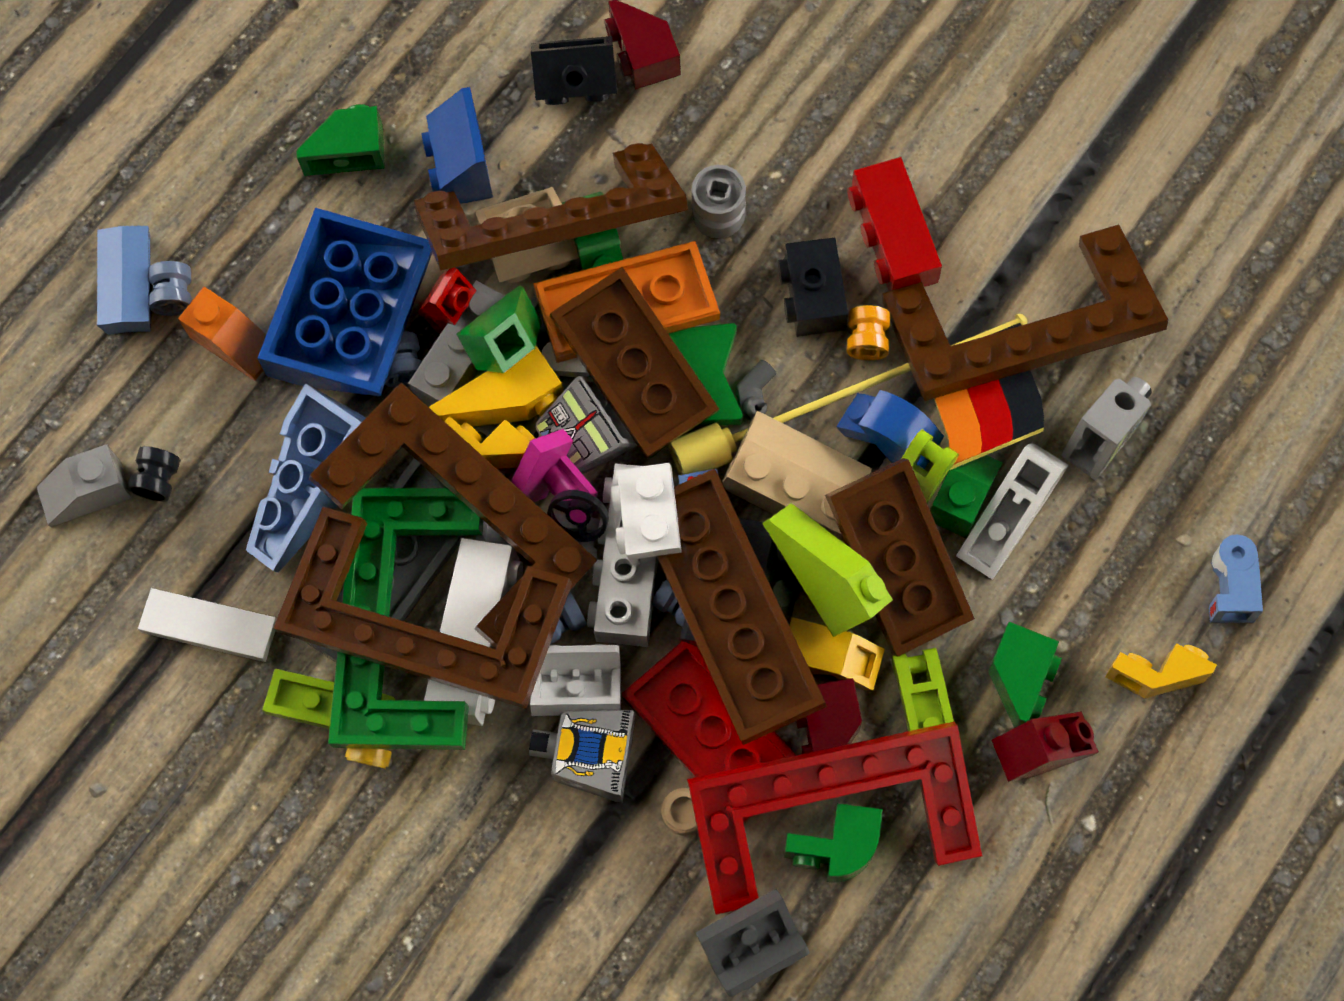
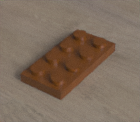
M623 267L550 313L551 319L646 459L719 411L718 406Z
M902 458L825 495L845 544L870 562L893 599L876 614L893 655L898 657L975 619L909 459Z

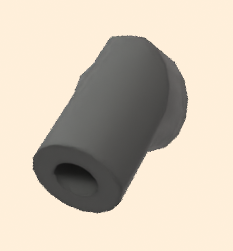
M760 360L737 384L735 389L737 403L743 417L747 420L752 421L757 411L763 414L767 412V403H764L762 388L776 375V371L765 360Z

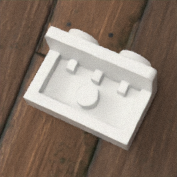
M670 463L617 470L618 485L611 486L614 511L622 513L623 527L616 528L619 554H626L631 565L636 566L641 565L640 558L681 553L673 475Z
M603 644L577 646L550 645L531 695V716H561V713L565 711L621 710L619 646Z

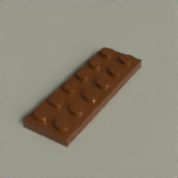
M715 468L675 486L674 492L682 552L657 557L742 744L745 745L827 706Z

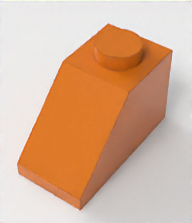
M203 287L178 318L189 338L256 381L264 371L258 360V355L266 334L238 308L211 290Z

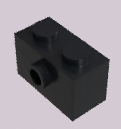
M612 36L531 43L536 100H545L547 105H560L569 102L571 97L585 96L586 101L595 102L609 99V94H617Z
M836 238L786 243L785 257L778 260V272L781 285L788 284L790 297L784 298V309L787 323L794 322L796 337L845 331L848 321V309Z

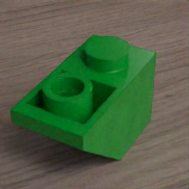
M517 286L456 335L476 370L505 373L535 349L542 321L523 286Z
M1008 622L988 673L1015 728L1031 719L1040 717L1047 699L1039 695L1044 680L1053 682L1062 657L1054 655L1059 641Z

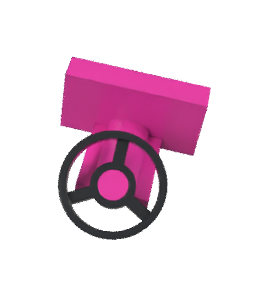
M564 429L530 440L511 482L533 502L546 498L549 491H551L554 497L549 504L547 515L577 542H590L600 538L606 531L609 514L605 505L596 498L598 492L567 457L573 443L572 438ZM553 508L565 513L566 519L571 524L577 526L578 532L571 531L562 526L556 519ZM598 511L602 517L603 525L598 530L587 533V524H589L593 512Z

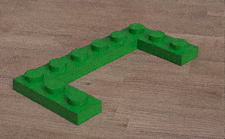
M362 488L353 497L351 515L363 518L367 526L344 582L342 603L389 617L397 535H482L484 521L448 488ZM337 651L328 744L331 747L465 750L469 705L465 701L381 700L385 666Z

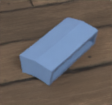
M118 226L97 230V326L108 335L124 332H151V310L149 308V294L151 293V284L149 282L150 232L148 226Z

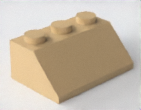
M757 411L722 480V484L726 491L772 514H776L782 508L792 503L841 540L843 538L825 495L870 474L872 468Z

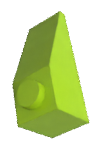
M792 503L762 523L833 637L871 619L893 600L884 582L877 575L869 561Z

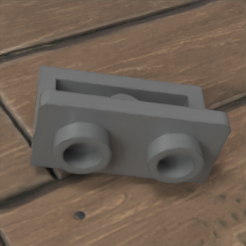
M777 889L696 932L714 973L730 997L751 988L756 983L783 968L791 966L810 953Z

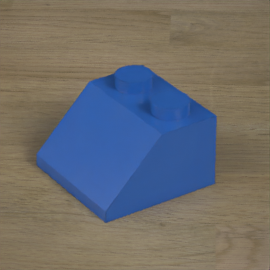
M470 87L462 88L426 116L429 132L421 133L426 157L434 156L436 168L428 169L432 191H454L460 204L493 198Z

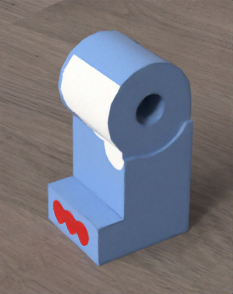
M1230 535L1222 541L1212 556L1211 564L1213 571L1219 577L1220 594H1217L1209 605L1210 622L1254 623L1263 612L1257 548L1252 540L1246 536Z

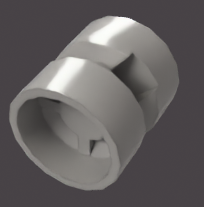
M712 165L704 168L696 175L692 183V218L695 226L702 234L711 238L722 239L732 236L743 225L745 221L746 185L743 177L737 170L727 165Z

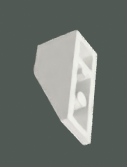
M1033 442L1025 446L956 557L993 580L1069 465Z

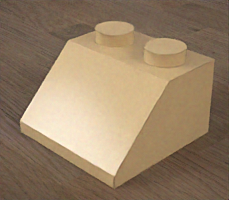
M550 187L476 210L475 214L478 224H482L489 218H508L524 214L526 210L534 207L550 208L562 205L554 188ZM573 238L491 258L490 260L499 283L504 281L515 283L527 279L531 275L530 273L545 268L547 270L564 268L571 260L579 258Z

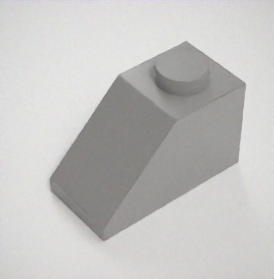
M107 444L66 458L37 486L45 517L50 527L132 499L131 493L126 489L128 483L121 461Z

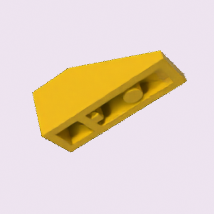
M535 346L534 350L505 373L487 371L429 406V408L443 421L450 416L460 426L464 422L474 427L500 424L504 420L508 422L526 421L536 415L542 416L564 391L562 382L538 347Z

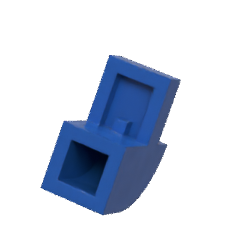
M879 390L876 397L857 393L836 426L845 437L876 444L891 463L903 457L910 443L921 429L932 435V441L937 445H940L944 438L941 431L921 410L908 401L883 390ZM921 456L917 465L925 469L929 460Z

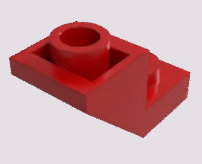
M457 268L447 269L436 281L418 313L437 333L441 334L447 323L456 325L462 313L468 307L476 289Z

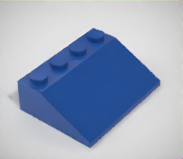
M315 208L258 355V360L266 376L303 387L305 384H308L315 389L380 396L433 253L428 240Z

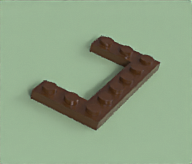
M636 143L627 146L622 151L613 152L615 168L627 188H613L603 195L591 198L576 197L566 201L565 204L550 208L534 207L526 210L521 215L508 218L493 217L475 226H470L454 191L430 192L424 198L414 200V205L440 271L687 211V197L653 144Z
M1120 225L1081 235L1079 239V247L1106 301L950 346L922 282L882 293V304L890 312V323L924 401L1167 330L1168 318Z
M402 383L309 475V480L343 509L403 447L532 564L531 567L569 578L572 583L570 590L597 561L592 554ZM523 576L475 627V630L494 648H497Z
M322 507L273 627L279 634L523 709L527 708L572 585L569 578L527 566L497 648L487 647L338 602V596L367 523L361 517Z

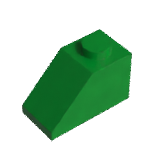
M356 104L347 109L335 110L296 150L297 160L304 176L385 169L383 124L377 106L369 107L363 104Z
M985 455L949 470L930 510L935 524L967 539L1003 462Z

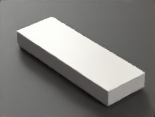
M151 588L138 630L141 633L266 662L276 631L273 627L277 619L268 615Z

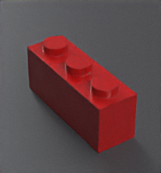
M902 157L854 170L852 187L847 188L848 198L854 212L860 211L864 222L860 225L861 234L866 247H873L877 260H874V269L881 285L886 283L889 291L920 282L923 283L924 287L938 283L942 264Z

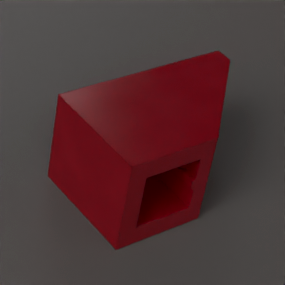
M619 0L609 1L610 18L604 19L608 36H612L613 42H618L621 52L617 53V60L623 77L630 75L635 90L681 76L680 54L668 22Z
M853 678L817 684L827 707L795 721L797 729L805 728L808 745L801 746L802 754L852 743L862 724Z
M1082 711L1031 719L991 740L1008 782L1035 777L1099 753L1094 742L1093 730L1085 720Z

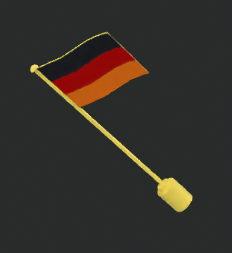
M1016 314L1015 320L953 345L1025 325L1028 323L1027 318L1023 314ZM906 363L776 416L773 419L781 423L787 422L907 373L911 369L909 364ZM1031 370L934 398L949 442V448L959 454L950 470L1041 433L1044 430L1042 399ZM714 423L681 436L668 444L672 460L679 475L716 469L731 463L733 460L731 453L737 451L735 442L744 438L748 428L731 434L727 427L721 429L718 423Z

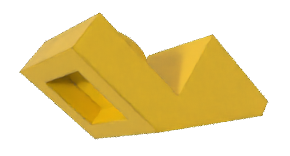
M450 416L444 421L496 469L518 468L530 440L536 439L522 425L514 428L507 420H504L484 441L481 435L467 422L460 426Z
M791 617L789 627L812 674L831 675L840 680L853 678L855 687L861 690H874L885 651L884 648L847 631L833 637L827 626Z
M1176 643L1168 653L1159 672L1151 669L1153 665L1142 656L1134 653H1129L1127 656L1120 652L1111 664L1105 677L1145 699L1204 683L1212 675L1217 665L1209 661V656L1201 649L1192 645H1184L1183 647Z

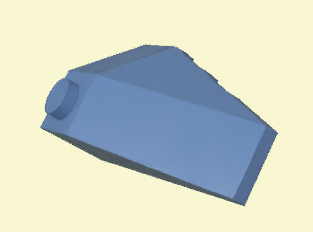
M308 384L304 385L283 421L280 435L285 436L281 452L278 460L272 459L269 473L273 474L269 493L259 503L246 548L247 552L277 573L310 538L322 507L334 510L338 507L337 504L309 480V475L366 418Z

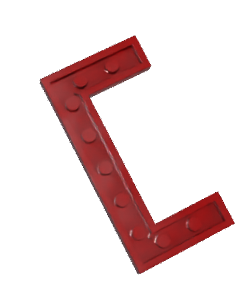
M953 721L687 779L715 914L738 910L759 898L743 823L744 817L909 781L919 780L936 864L940 866L981 857V846L958 725Z

